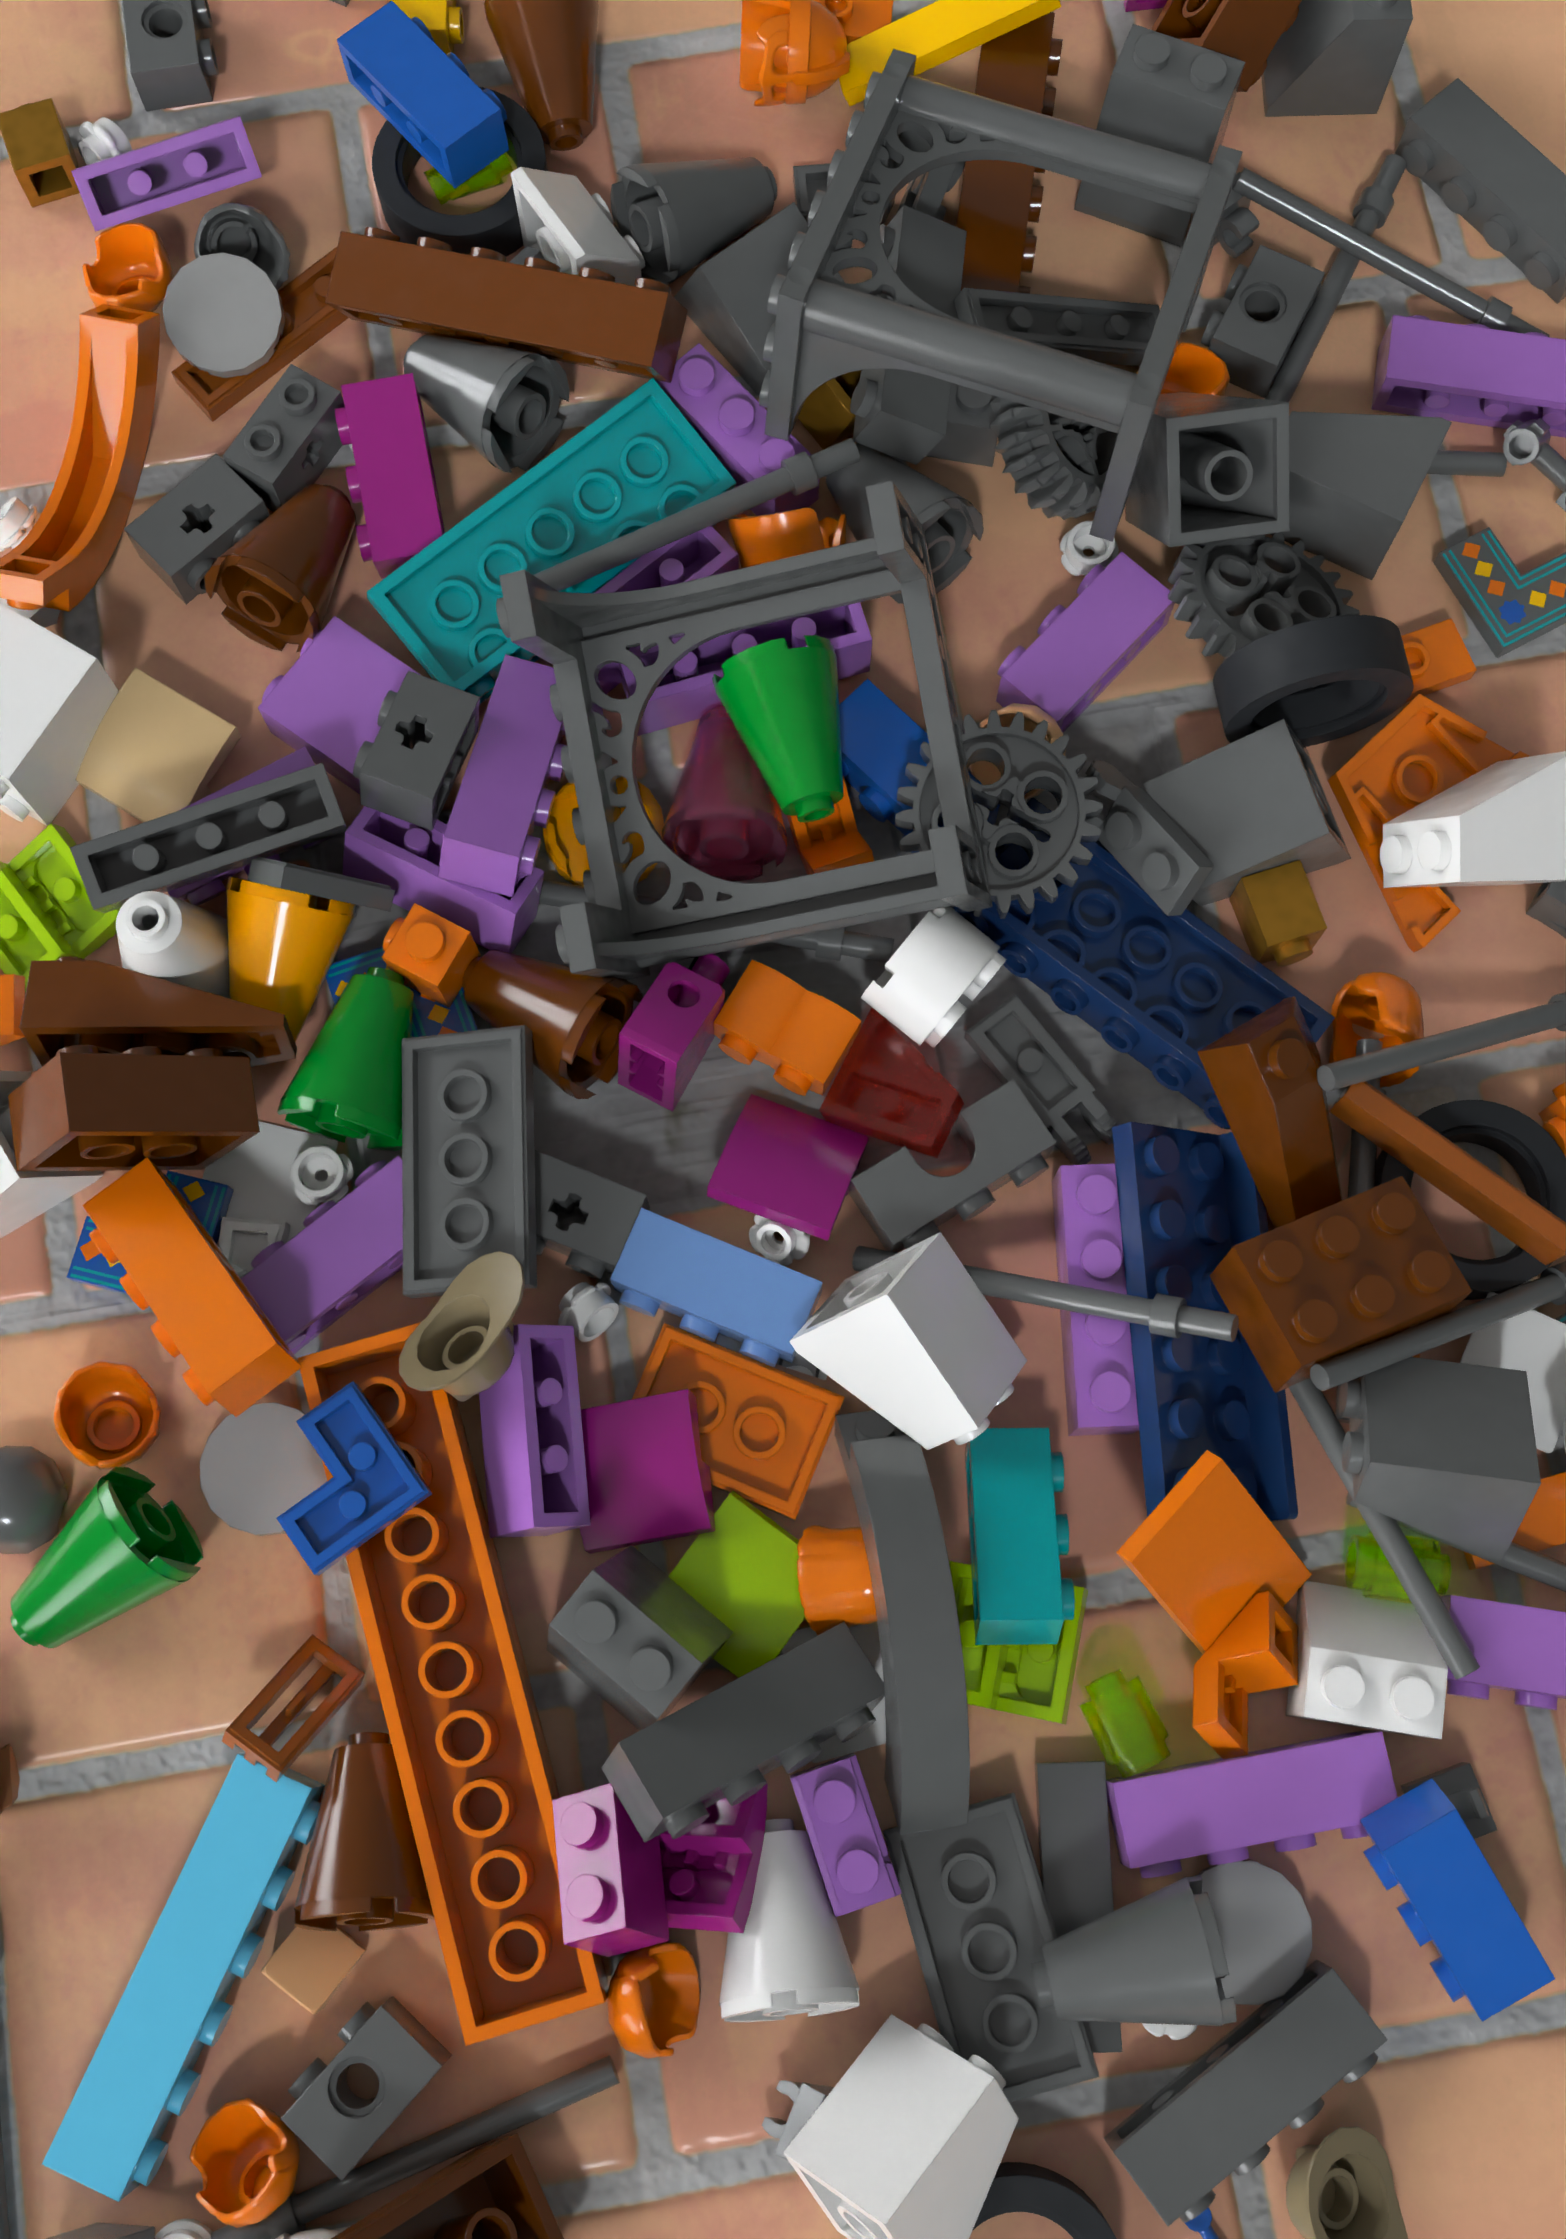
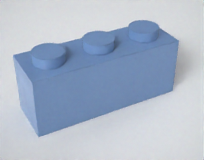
M641 1208L610 1278L614 1290L622 1293L619 1302L626 1307L651 1317H655L658 1308L681 1317L682 1320L679 1327L688 1333L715 1342L718 1333L741 1342L742 1345L739 1350L741 1354L775 1367L778 1358L793 1363L797 1352L789 1341L812 1317L821 1296L823 1284L822 1281L644 1208Z

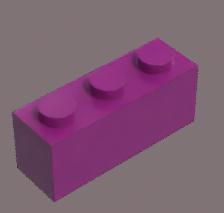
M413 373L341 385L345 407L335 408L336 423L342 445L352 444L355 465L345 467L350 496L353 504L362 502L366 524L356 525L361 556L364 562L373 560L381 579L386 578L445 533L422 401Z

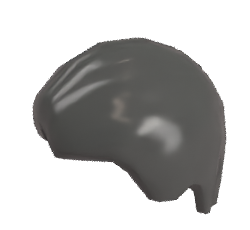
M224 203L211 209L203 216L195 236V258L223 252L247 258L266 272L278 292V289L289 278L288 270L290 267V251L278 227L262 211L239 203Z

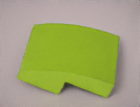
M52 823L8 864L0 862V969L4 974L25 976V993L31 961H51L68 956L84 959L117 934L116 918L120 908L107 913L93 910L70 847L77 844L64 827Z
M732 1491L714 1514L715 1531L699 1534L668 1577L734 1632L713 1659L739 1678L777 1658L804 1621L805 1615L804 1608L801 1605L797 1578V1560L799 1557L797 1545L799 1540L735 1491Z
M949 1561L960 1629L967 1704L1066 1724L1088 1589L1074 1586V1619L1064 1620L1058 1644L975 1645L971 1565Z

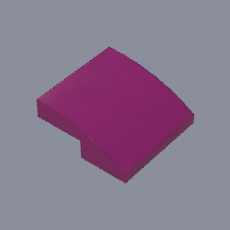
M751 1094L715 1167L707 1187V1196L828 1241L844 1199L849 1193L850 1181L856 1175L869 1137Z
M689 1389L581 1409L591 1525L579 1529L586 1552L591 1554L625 1548L631 1545L636 1546L715 1531L710 1467L701 1458L696 1396Z
M767 1783L755 1794L734 1806H731L725 1797L707 1807L706 1809L710 1814L709 1817L681 1837L672 1839L668 1830L659 1835L669 1928L744 1933L752 1905L764 1841Z

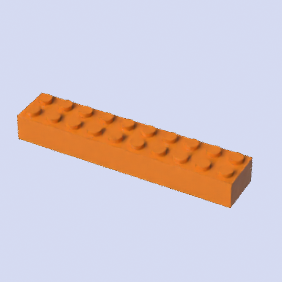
M419 1322L297 1358L302 1366L300 1372L310 1411L354 1381L433 1493L347 1555L346 1560L465 2045L468 2046L603 2004L607 2000L609 1982L602 1955L564 1945L552 1800L560 1798L496 1548L493 1538H490L489 1522L457 1399L442 1389L419 1391L408 1387L399 1374L400 1354L406 1340L421 1323ZM323 1462L326 1478L329 1481L333 1478V1475Z

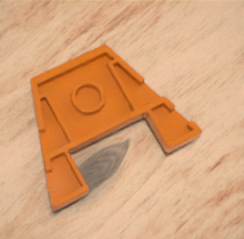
M1418 694L1327 779L1403 938L1413 952L1424 948L1461 910L1439 887L1383 888V868L1380 863L1383 824L1498 761L1530 757L1522 751L1514 754L1485 737L1487 731L1421 694Z

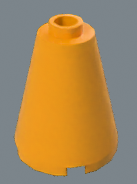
M229 876L227 884L230 999L285 1014L296 1042L354 917L356 904L290 891Z

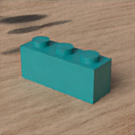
M987 1428L975 1439L967 1442L965 1451L975 1645L1058 1644L1064 1620L1074 1619L1075 1609L1072 1578H1061L1059 1555H1068L1069 1552L1067 1514H1056L1054 1492H1063L1064 1489L1062 1452H1051L1049 1428Z

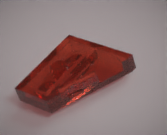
M871 1008L819 1111L825 1121L901 1147L906 1146L907 1149L938 1158L964 1102L959 1092L939 1072H935L929 1066L925 1057L910 1041L907 1043L884 1016L874 1008Z

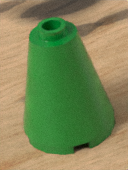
M804 635L807 647L788 649L786 639L780 638L747 648L721 664L724 674L723 678L714 674L712 680L716 694L782 812L785 815H797L799 822H813L834 813V804L843 798L844 790L837 656L829 639L817 635Z
M369 967L366 974H355L351 977L281 1098L277 1112L279 1115L286 1114L285 1121L312 1134L345 1143L346 1137L363 1139L367 1135L370 1136L367 1144L369 1149L385 1151L402 1149V1039L412 1038L414 993L403 985L405 978L402 975L384 968Z
M114 1467L99 1479L11 1598L10 1604L13 1614L10 1620L15 1632L22 1640L32 1646L40 1644L47 1648H56L191 1579L201 1569V1567L194 1565L203 1559V1549L195 1530L182 1510L173 1500H170L161 1507L147 1493L156 1484L146 1476L128 1467Z

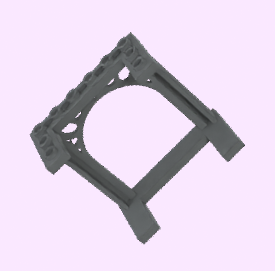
M893 49L883 72L874 71L870 77L864 99V112L855 110L851 117L845 142L846 150L837 149L833 155L827 176V191L817 190L814 195L808 216L807 233L798 231L795 235L788 259L789 272L787 276L777 274L770 291L767 311L770 314L776 315V320L771 325L766 338L763 360L771 362V369L765 375L759 396V406L767 408L765 434L788 441L806 398L816 388L837 376L849 372L878 368L899 369L932 376L1118 433L1089 533V535L1113 542L1161 390L1181 333L1186 332L1199 295L1243 152L1219 145L1213 164L913 76L916 55ZM971 160H1002L1038 167L1193 213L1192 223L1138 374L959 320L924 302L896 275L883 250L880 225H885L894 205L896 194L918 176L944 165ZM853 240H859L865 244L863 248H851ZM851 267H863L875 274L871 279L856 284L843 283L834 277L840 270ZM880 294L888 295L894 301L884 299L880 296Z
M893 480L865 487L874 537L674 585L625 592H559L525 569L499 575L503 597L497 599L496 610L504 635L507 638H511V642L553 664L556 684L550 686V701L557 720L564 724L567 746L561 748V762L568 782L575 785L578 808H574L572 811V823L578 842L586 846L590 868L585 870L583 874L584 889L588 902L559 907L562 924L557 925L555 930L559 955L565 964H569L572 974L597 977L613 976L630 980L650 976L649 966L953 905L966 912L993 907L925 531ZM902 593L944 827L928 830L931 850L767 883H740L716 878L700 871L677 855L664 842L646 813L637 784L635 768L636 743L642 716L656 687L665 675L689 652L721 635ZM683 636L676 643L672 641V638ZM657 645L659 648L658 658L650 666H646L641 658L629 651L630 648L640 646V651L643 653ZM621 663L628 667L636 678L637 686L635 693L626 699H614L608 696L602 690L598 681L599 671L604 665ZM603 709L619 713L621 716L622 729L614 737L607 735L606 730H611L612 727L609 720L604 716ZM612 758L617 760L618 763L612 764ZM619 777H625L628 782L627 790L622 794H618L615 781ZM632 833H639L643 838L644 852L630 862L633 844L626 842V839ZM654 863H665L671 873L670 886L667 892L654 904H642L637 897V884L640 876ZM696 883L702 890L704 899L702 901L685 899L688 907L676 910V907L684 897L686 884ZM721 892L732 896L731 899L719 901Z

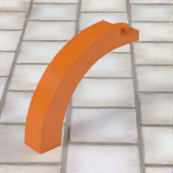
M101 304L79 314V365L71 428L61 468L54 488L38 521L18 546L0 558V598L6 599L9 606L23 610L45 607L70 612L94 587L116 549L136 495L150 435L158 374L160 346L159 313Z

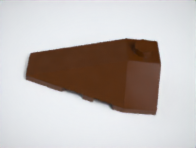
M68 956L51 961H31L19 1028L42 1067L56 1056L58 1050L73 1045H93L98 1047L99 1053L121 1054L128 1049L144 1046L158 1047L162 1050V1055H184L196 1049L217 1048L223 1051V1056L249 1057L251 1067L296 1059L297 1046L285 1014L97 960H85Z
M1295 996L1289 997L1197 1052L1274 1228L1343 1201L1326 1091L1320 1087L1317 1080V1070L1322 1066L1320 1053Z

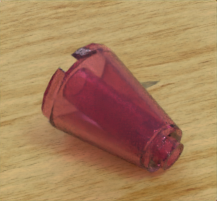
M720 705L707 711L699 720L662 830V839L677 855L700 871L716 878L735 882L752 880L762 876L763 865L773 860L776 861V867L781 864L787 849V834L781 809L724 706Z

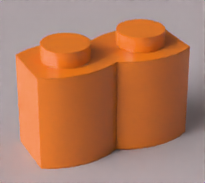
M751 960L714 1020L713 1027L714 1035L721 1039L718 1044L719 1048L731 1058L746 1065H751L754 1059L769 1065L776 1070L773 1078L780 1085L798 1095L805 1096L808 1090L823 1096L859 1036L862 1020L829 999L806 990L775 969Z

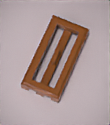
M312 1634L224 1732L222 1742L231 1749L236 1745L245 1751L244 1759L254 1766L257 1762H260L267 1768L265 1775L277 1782L358 1689L365 1673ZM314 1658L323 1663L319 1670L259 1737L250 1731ZM335 1674L342 1677L343 1679L279 1752L275 1750L272 1745Z

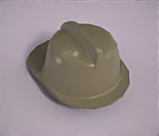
M501 1251L482 1255L468 1264L452 1281L429 1315L416 1327L404 1344L399 1357V1374L408 1387L419 1391L442 1389L450 1393L458 1401L464 1402L473 1395L489 1389L502 1378L510 1367L515 1354L512 1318L521 1303L525 1287L523 1266L514 1255Z
M1357 2126L1340 2127L1326 2136L1320 2145L1308 2144L1296 2150V2162L1291 2168L1286 2185V2205L1292 2223L1303 2238L1408 2239L1394 2189L1393 2175L1386 2151L1373 2134Z

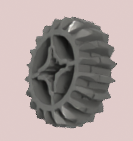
M1000 397L994 399L990 404L997 418L989 426L998 436L999 443L993 450L1002 454L1006 464L1002 473H1010L1014 478L1015 494L1026 493L1030 508H1042L1047 518L1060 516L1063 520L1071 517L1078 518L1095 511L1118 433Z

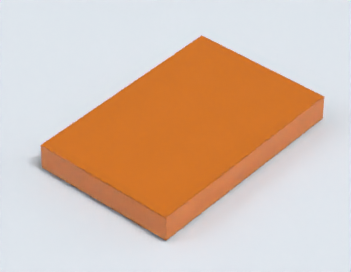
M664 1323L632 1399L689 1389L696 1396L701 1458L710 1467L711 1486L729 1494L735 1491L745 1500L795 1521L835 1424V1415L839 1414L845 1397Z
M1208 1450L1205 1451L1116 1552L1202 1654L1208 1650L1257 1593L1269 1591L1279 1604L1284 1607L1312 1575L1224 1460Z

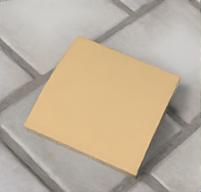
M135 667L100 722L75 780L81 786L144 823L177 812L212 794L207 784L242 736L236 726Z

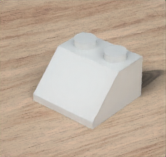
M519 167L511 172L524 247L529 246L540 250L545 260L558 265L562 273L579 275L580 268H593L614 276L615 283L634 286L636 278H642L641 269L645 267V261L638 245L631 236L626 235L622 237L613 226L612 215L603 198L598 193L590 195L577 176Z
M1306 1581L1298 1591L1295 1623L1298 1625V1685L1289 1686L1286 1716L1415 1737L1442 1739L1448 1666L1409 1597Z

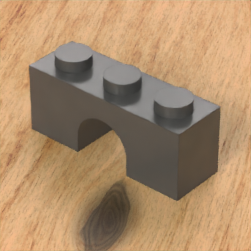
M1014 1079L959 1112L955 1129L967 1145L970 1153V1164L960 1173L947 1177L932 1175L924 1171L916 1163L906 1146L851 1179L849 1194L887 1251L898 1252L903 1248L907 1249L939 1233L938 1226L957 1214L960 1215L963 1221L977 1216L996 1201L992 1192L1010 1181H1013L1017 1188L1022 1187L1049 1168L1045 1159L1050 1156L1056 1141Z

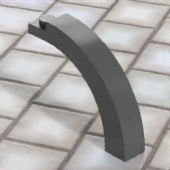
M875 1410L835 1415V1437L861 1525L875 1601L885 1696L886 1759L884 1779L900 1835L967 1825L970 1752L962 1645L949 1560L925 1458L919 1443Z

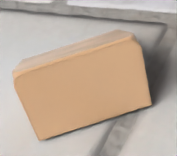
M338 1926L337 1931H317L295 1927L264 1965L261 1973L310 2013L317 2014L325 2008L367 1949Z

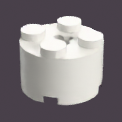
M952 907L933 909L926 914L885 964L886 970L876 982L874 980L871 982L861 996V999L919 1046L925 1041L935 1048L967 1009L958 1001L959 997L964 994L973 1001L1007 959L997 952L1000 948L999 945Z

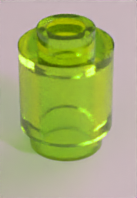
M1371 1531L1368 1532L1367 1536L1353 1535L1348 1544L1345 1561L1347 1587L1349 1589L1362 1590L1365 1598L1412 1604ZM1405 1535L1438 1594L1445 1595L1451 1579L1449 1555L1441 1554L1440 1545L1437 1540Z
M1117 1669L1084 1686L1090 1698L1084 1700L1078 1706L1107 1764H1115L1122 1778L1140 1773L1171 1755L1164 1741L1169 1734L1139 1675L1125 1679L1121 1669Z

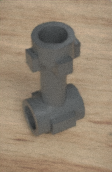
M1541 418L1538 420L1530 419L1525 422L1517 420L1503 434L1505 438L1503 452L1507 461L1513 466L1524 465L1529 462L1562 491L1556 503L1566 511V460L1549 445L1551 438L1550 426Z

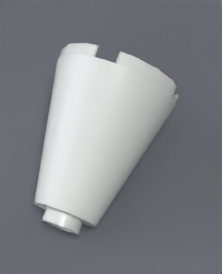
M156 891L138 893L122 905L116 918V931L123 968L230 998L228 921L212 911Z
M792 1819L766 1820L753 1900L744 1933L728 1932L719 2001L721 2017L725 2022H761L785 2020L786 2015L808 2013V2017L856 2008L860 2005L858 1994L860 1988L834 1915L808 1832L794 1830Z

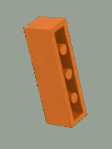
M148 1157L82 1205L97 1227L89 1233L92 1242L111 1264L120 1261L127 1274L121 1277L119 1282L139 1308L144 1311L150 1306L158 1318L150 1326L152 1332L174 1358L182 1354L190 1366V1369L184 1372L182 1376L192 1392L205 1406H209L216 1400L231 1414L238 1417L302 1368L176 1185Z

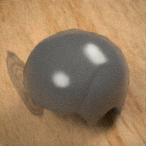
M4 1446L0 1448L1 1554H28L52 1540L59 1531V1518L68 1499L67 1488L64 1486L65 1481L55 1461L32 1446Z

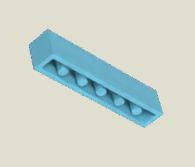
M245 1753L237 1754L42 2165L117 2202L136 2189L139 2184L147 2187L154 2179L169 2147L168 2143L160 2140L172 2113L181 2116L189 2105L201 2078V2074L193 2071L204 2044L213 2047L224 2031L233 2006L226 2003L225 1999L236 1976L243 1979L246 1978L260 1954L264 1938L256 1933L267 1909L277 1911L292 1885L295 1871L287 1867L298 1843L301 1842L307 1845L313 1836L321 1804L318 1800L325 1785L290 1768L275 1782L265 1775L267 1768L260 1762H257L254 1766L244 1759Z

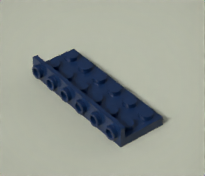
M1031 798L1027 802V806L1034 812L1041 814L1052 812L1035 798ZM1027 829L1041 842H1047L1050 839L1049 835L1043 831ZM1080 842L1093 854V857L1088 866L1069 863L1077 873L1078 880L1073 887H1070L1056 879L1054 882L1057 887L1058 897L1052 904L1037 892L1034 894L1035 901L1032 913L1026 914L1018 900L1010 902L1005 919H1000L995 902H992L993 907L983 909L979 917L974 916L973 911L966 912L958 907L954 908L961 916L1000 946L997 952L1007 959L1003 964L1007 970L1018 977L1027 978L1051 996L1052 1001L1059 1009L1067 1014L1078 1016L1101 1033L1102 1038L1110 1047L1121 1053L1129 1054L1152 1071L1153 1076L1161 1085L1170 1090L1180 1092L1203 1109L1204 1114L1212 1123L1223 1129L1231 1130L1197 1053L1199 1050L1289 997L1295 996L1315 1044L1335 1019L1334 1016L1187 909H1185L1182 915L1167 916L1114 856L1095 842ZM1013 843L1004 844L995 851L999 864L1007 869H1022L1029 863L1028 854L1019 845Z
M1128 1122L1112 1127L1127 1295L1154 1299L1157 1293L1185 1298L1187 1306L1230 1313L1213 1284L1210 1275L1233 1246L1268 1232L1266 1208L1233 1133L1216 1135L1138 1122ZM1130 1323L1147 1517L1205 1451L1208 1450L1224 1460L1271 1522L1296 1519L1298 1516L1286 1392L1285 1389L1277 1393L1274 1392L1239 1328L1235 1340L1230 1342L1188 1333H1182L1181 1337L1177 1339L1151 1334L1149 1326Z

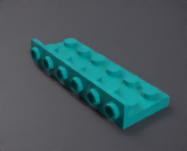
M652 378L368 590L367 599L433 680L479 696L480 704H482L492 695L505 654L531 662H536L540 659L535 654L511 642V638H507L500 627L496 610L497 599L503 597L499 575L524 569L534 575L735 488L737 482L655 379ZM640 557L559 592L595 593Z

